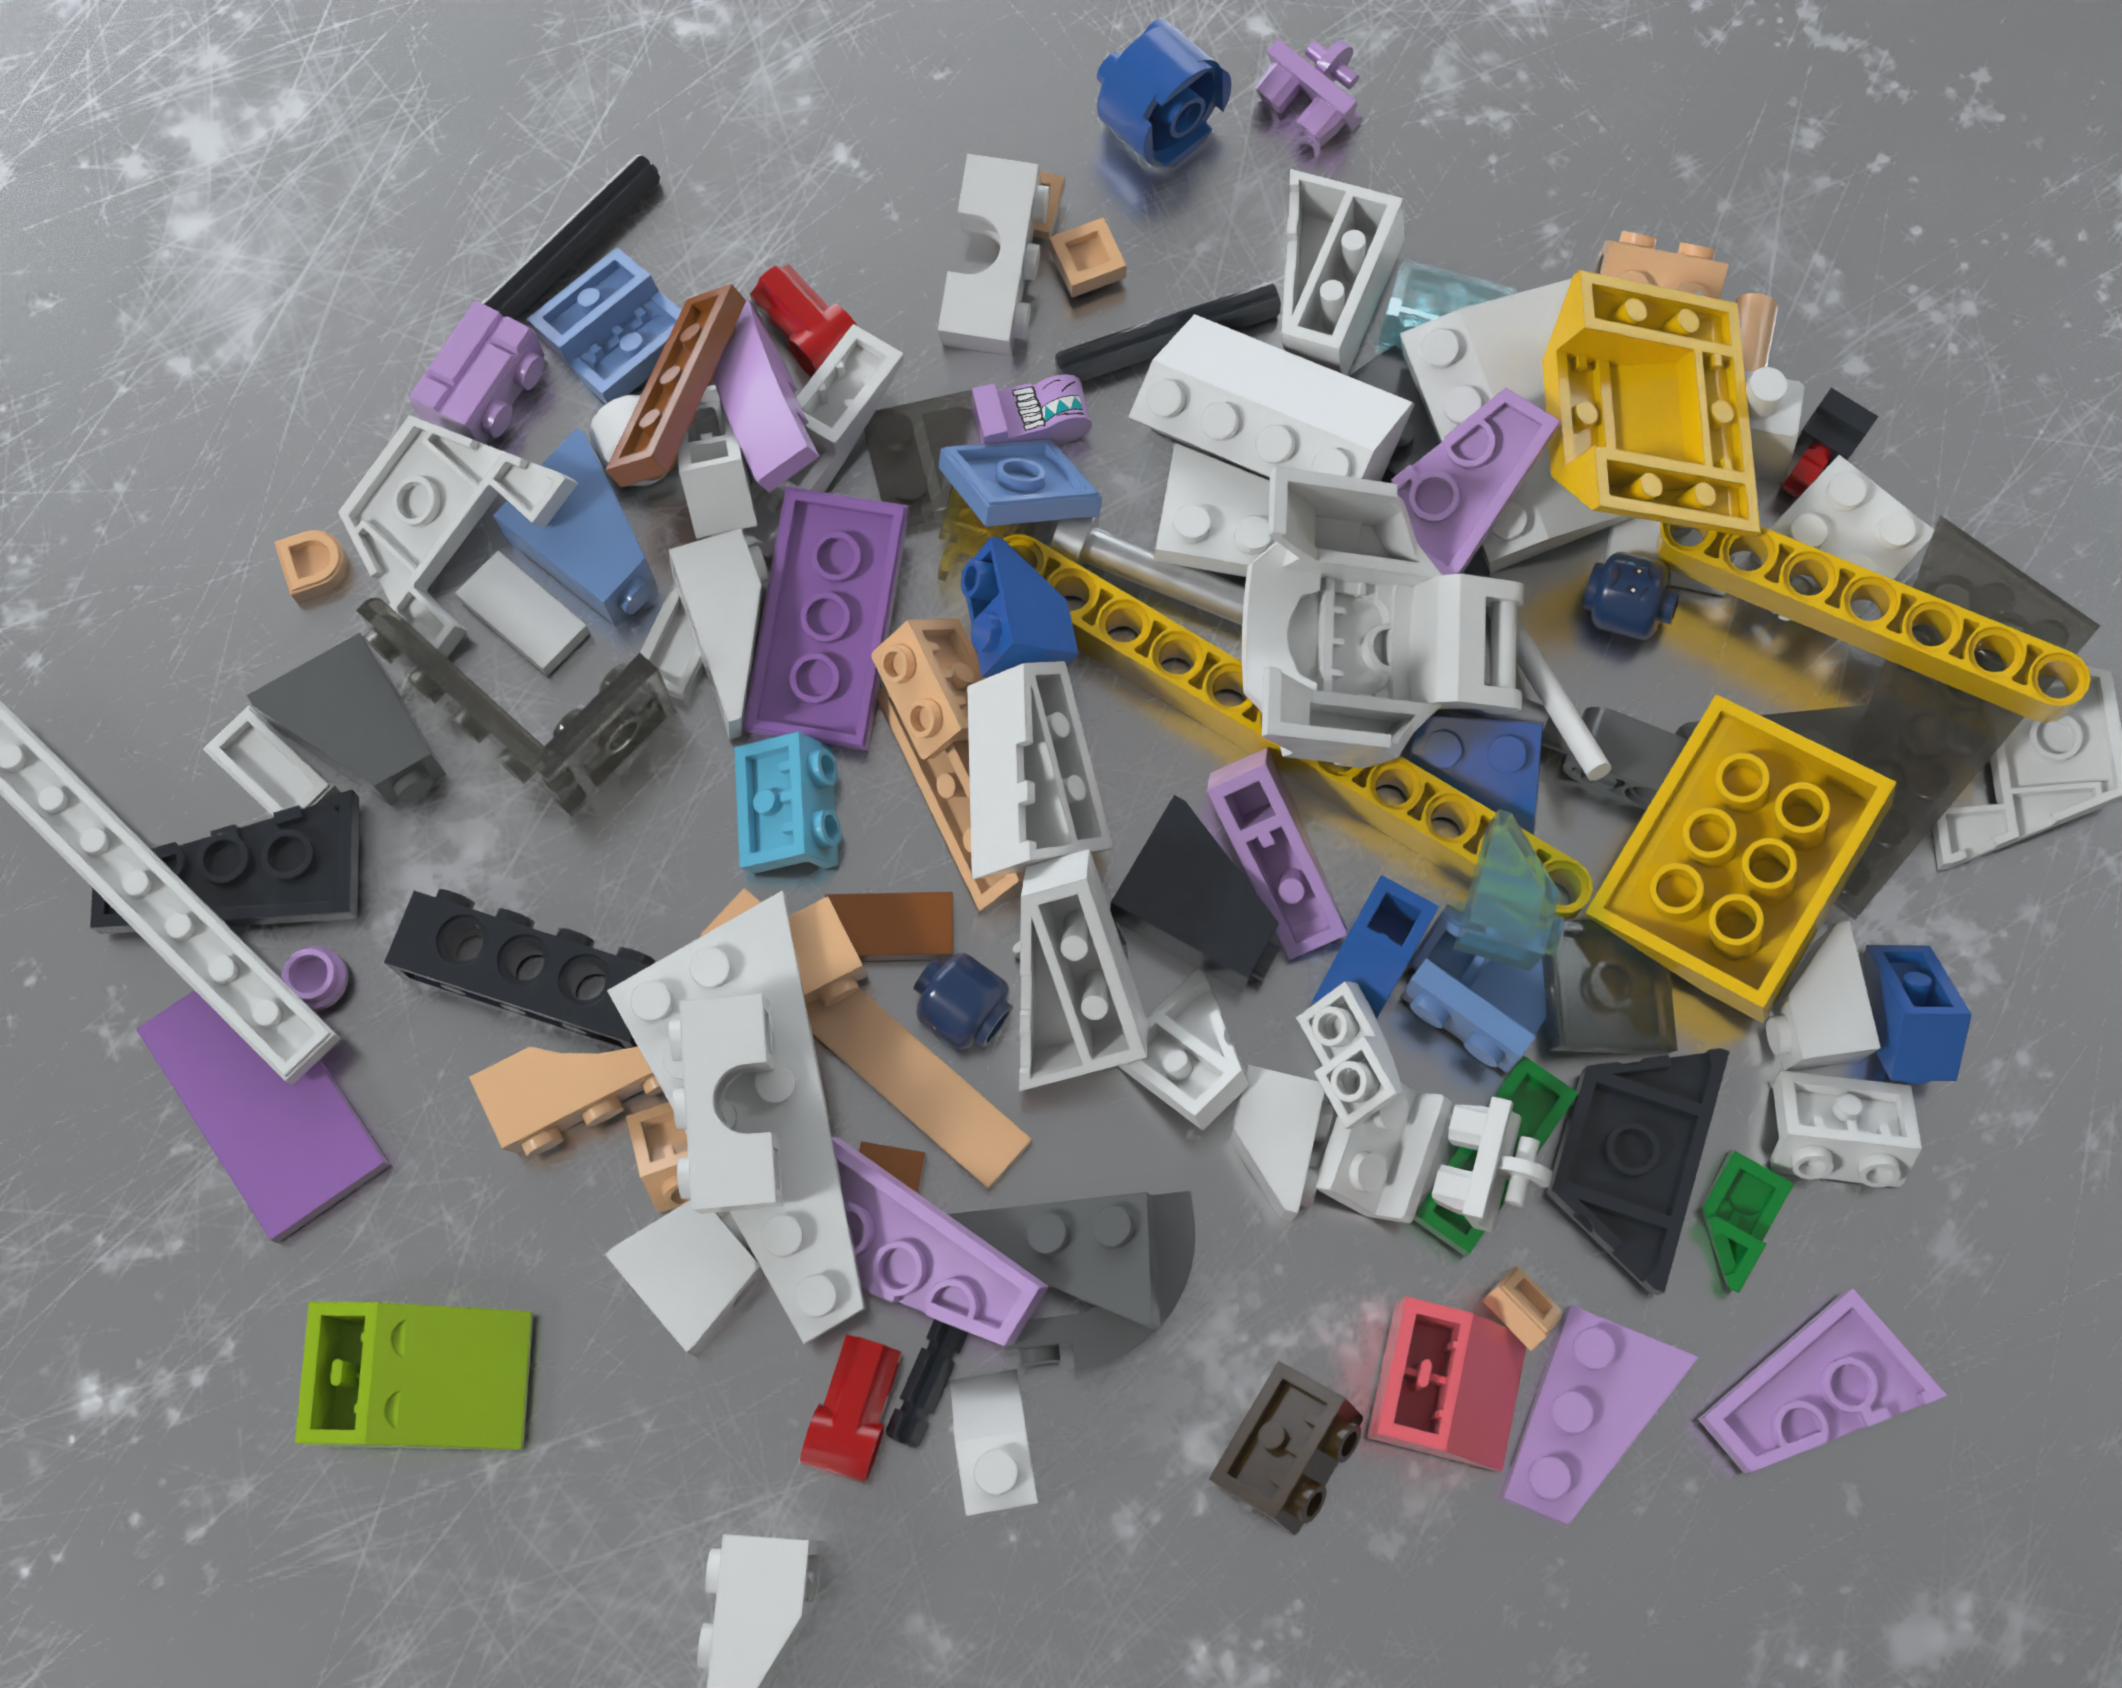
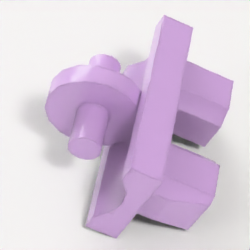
M1279 38L1266 51L1271 65L1255 88L1258 96L1280 114H1282L1299 92L1312 101L1311 104L1296 120V124L1319 147L1328 142L1342 127H1345L1352 133L1363 120L1362 116L1355 111L1358 105L1357 101L1334 83L1337 80L1349 90L1353 88L1359 79V75L1348 67L1353 55V48L1345 41H1337L1328 50L1316 40L1313 41L1306 49L1305 55L1317 64L1315 67Z

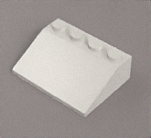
M1572 278L1461 308L1400 333L1403 352L1439 444L1445 440L1444 437L1505 387L1546 411L1542 360ZM1547 445L1480 546L1489 572L1492 573L1632 517L1592 511L1552 478L1550 473L1549 447Z

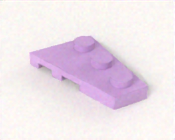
M1506 387L1444 437V441L1413 466H1407L1391 479V483L1397 484V495L1405 502L1417 544L1442 575L1462 574L1561 426L1559 419Z
M1852 1288L1839 1295L1701 1415L1698 1420L1743 1473H1752L1824 1445L1836 1438L1888 1420L1895 1415L1937 1401L1948 1395Z

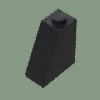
M1173 795L1110 904V912L1116 923L1243 993L1252 976L1264 981L1282 948L1272 942L1279 922L1188 803L1180 797Z

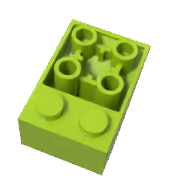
M309 1301L295 1444L336 1448L523 1450L533 1312L384 1302Z

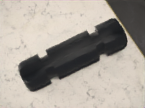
M936 1319L933 1320L926 1336L927 1340L930 1341L927 1349L921 1347L900 1395V1399L904 1402L900 1410L894 1409L886 1427V1435L890 1439L910 1448H916L921 1444L929 1425L925 1419L928 1412L932 1414L935 1412L955 1365V1362L951 1359L954 1353L960 1354L968 1332Z

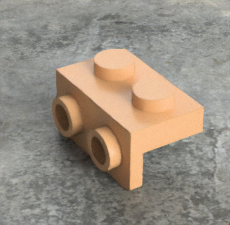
M1621 231L1619 242L1604 241L1602 253L1605 254L1600 274L1688 293L1700 291L1704 296L1716 299L1721 297L1729 264L1713 261L1716 249L1680 242L1678 253L1654 249L1657 237Z

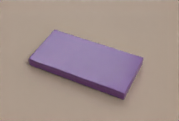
M786 486L742 730L744 732L778 737L799 731L831 747L868 752L881 680L871 655L888 638L910 513L907 505Z
M195 990L136 1029L271 1241L279 1243L390 1166L321 1059L293 1086L290 1085Z

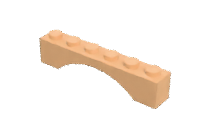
M827 896L790 915L789 922L799 963L805 1004L808 1005L821 998L824 1006H830L847 999L859 991L860 988L857 981L867 977L868 974L829 897ZM638 1046L600 1054L559 1053L528 1047L469 1077L502 1149L516 1154L524 1151L527 1157L536 1156L557 1146L564 1140L561 1132L583 1120L587 1127L611 1119L623 1111L621 1101L642 1090L645 1091L647 1096L663 1092Z

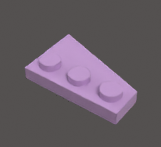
M1570 1305L1566 1307L1499 1498L1559 1524L1569 1525L1699 1357L1576 1306Z

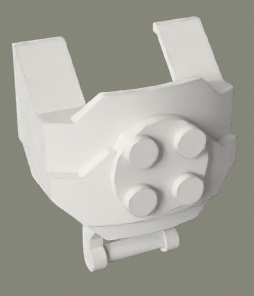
M1275 466L1270 469L1268 536L1276 542L1247 567L1242 622L1243 693L1262 712V737L1278 744L1281 747L1282 757L1334 762L1336 766L1367 768L1397 759L1412 734L1438 709H1479L1490 714H1516L1522 712V691L1516 689L1517 607L1524 605V584L1516 581L1466 574L1442 575L1417 544L1405 502L1397 495V484ZM1486 606L1491 607L1490 686L1484 685Z

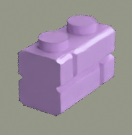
M475 301L408 398L421 420L486 444L491 436L497 438L507 429L512 417L511 405L522 389L530 390L539 381L544 370L545 355L535 332L531 328L508 316L505 318L498 311Z

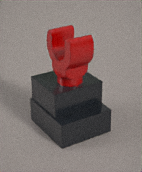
M1831 387L1796 441L1794 452L1800 455L1801 458L1781 486V489L1798 499L1815 482L1822 470H1825L1838 455H1841L1846 460L1850 458L1879 416Z

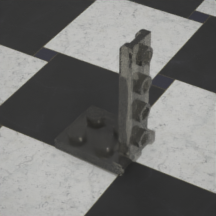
M370 598L356 610L370 629L363 638L383 659L392 664L398 657L401 658L413 669L407 678L427 699L435 704L442 697L445 698L458 710L451 717L452 720L472 740L480 744L486 737L502 750L496 757L497 761L517 781L524 785L530 778L534 779L571 818L678 713L659 669L639 653L628 665L622 663L613 668L601 682L599 693L582 710L577 708L567 713L555 727L553 738L544 746L382 599Z

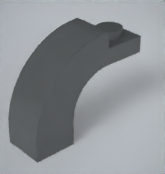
M1191 1191L1152 1195L1155 1198L1160 1308L1159 1329L1146 1328L1132 1320L1095 1306L1077 1314L1029 1319L1014 1345L1004 1346L1005 1355H1019L1020 1366L1042 1365L1059 1362V1350L1072 1348L1075 1375H1080L1112 1366L1126 1359L1149 1342L1164 1326L1174 1311L1191 1272L1196 1236Z

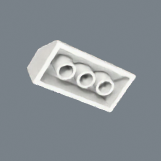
M1194 314L1152 360L1129 418L1151 430L1267 479H1270L1271 468L1281 466L1381 482L1415 404Z

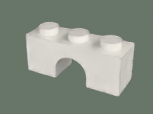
M967 153L958 206V216L962 231L981 233L991 237L999 244L1000 251L995 262L988 269L980 273L963 274L947 271L938 324V333L943 346L1013 356L1015 339H1026L1031 304L1022 302L1025 280H1036L1040 259V245L1031 244L1035 222L1045 223L1050 198V186L1041 185L1039 164Z
M762 993L679 1001L680 1019L670 1020L669 1044L672 1060L682 1061L684 1088H675L673 1091V1111L677 1130L687 1129L688 1157H679L677 1162L678 1188L681 1199L691 1198V1209L701 1214L784 1206L779 1137L772 1132L751 1134L735 1132L726 1123L722 1110L724 1094L736 1078L749 1072L774 1070L769 1001Z

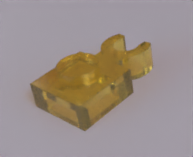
M953 486L938 537L939 539L955 543L944 551L938 565V579L946 581L953 564H967L991 536L1003 539L1006 525L985 527Z

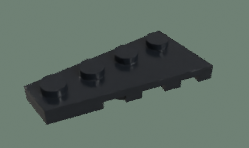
M353 789L331 795V801L304 809L297 805L273 812V818L243 827L233 824L210 831L211 836L182 845L172 842L151 848L228 926L357 919L359 796ZM92 887L90 928L99 934L136 932Z

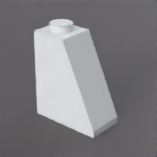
M1017 1369L950 1380L954 1440L966 1516L973 1519L1039 1507Z

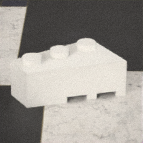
M1290 169L1287 261L1285 266L1282 316L1284 351L1347 376L1405 240L1403 198Z

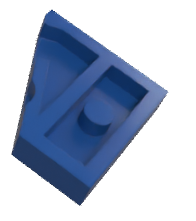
M1432 715L1413 733L1411 763L1535 836L1544 722Z

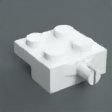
M1841 455L1834 459L1815 482L1807 488L1770 528L1772 531L1893 580L1936 533L1933 528ZM1751 553L1749 557L1762 566L1758 556ZM1799 575L1789 580L1792 588L1801 595L1811 596L1822 592L1817 580L1810 576ZM1863 599L1855 600L1850 603L1851 610L1860 618L1873 602ZM1781 615L1778 616V618L1781 619V620H1784V621H1789V620H1790V619L1785 618V617H1783V616H1781Z

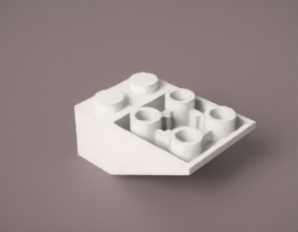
M723 1534L721 1549L711 1548L707 1562L705 1586L706 1593L716 1594L714 1621L712 1624L703 1623L698 1645V1668L709 1669L707 1688H770L816 1613L822 1541Z

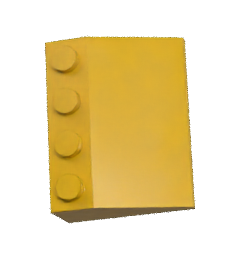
M1716 694L1585 914L1703 992L1763 1024L1892 806L1897 782Z

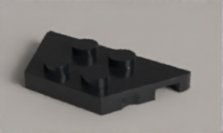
M1722 1048L1709 1049L1705 1053L1669 1057V1055L1643 1058L1639 1062L1624 1064L1610 1062L1586 1066L1581 1071L1576 1089L1578 1095L1571 1106L1551 1182L1546 1193L1648 1292L1656 1295L1663 1294L1666 1290L1730 1051Z

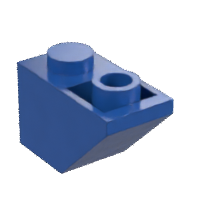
M991 536L961 571V589L967 599L972 624L971 641L974 649L977 650L981 676L988 678L1023 663L1065 661L1067 667L1079 654L1067 600L1002 538Z
M1381 875L1311 1003L1314 1005L1345 981L1358 983L1377 1019L1439 906Z

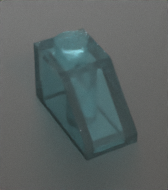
M1498 809L1485 829L1454 949L1530 972L1545 954L1553 955L1561 938L1564 917L1555 915L1560 892L1512 813Z

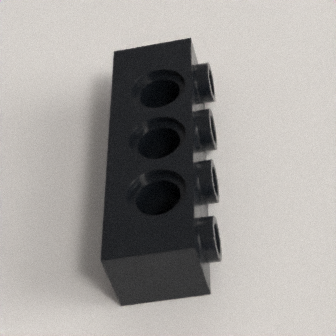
M438 889L435 897L413 891L384 961L398 976L619 1049L638 1046L607 990L655 963V959L625 947H619L616 955L593 948L595 941L592 938L567 928H558L556 935L533 929L535 921L508 909L498 908L495 916L474 910V901L449 890ZM470 936H483V946L476 956L468 960H457V949L463 940ZM530 955L544 956L543 968L537 976L528 980H518L516 978L517 967L523 959ZM591 974L605 976V986L598 996L589 1000L576 998L577 986L583 978Z

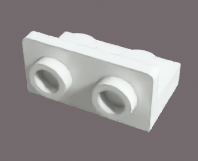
M1779 1071L1773 1084L1779 1140L1770 1157L1771 1171L1779 1174L1796 1175L1808 1180L1822 1178L1863 1183L1870 1187H1900L1904 1184L1922 1150L1911 1085Z
M1400 1082L1403 1093L1353 1129H1345L1337 1115L1317 1172L1315 1188L1366 1217L1411 1223L1422 1197L1452 1107V1101L1441 1094L1417 1092Z

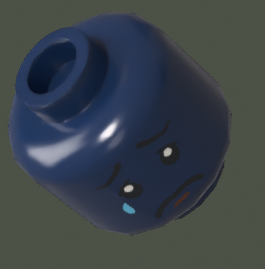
M1616 552L1606 560L1605 564L1595 563L1587 584L1583 609L1592 612L1593 624L1600 630L1646 640L1656 632L1660 622L1672 624L1681 588L1670 586L1671 572L1667 563L1626 552Z
M958 953L945 963L935 958L923 970L913 990L921 995L917 1004V1019L952 1046L961 1050L968 1049L976 1043L983 1048L987 1046L1005 1024L1013 1009V1005L1007 1002L1009 995L1008 983L966 953Z

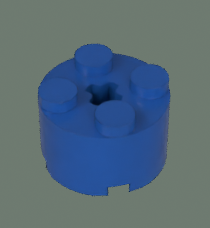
M1163 18L1157 19L1122 53L1119 51L1111 53L1100 65L1097 72V80L1102 86L1098 96L1097 112L1100 120L1148 164L1154 166V161L1158 160L1164 167L1170 166L1190 155L1211 133L1213 128L1206 121L1212 114L1215 106L1224 112L1231 93V77L1218 62L1181 30L1172 26Z

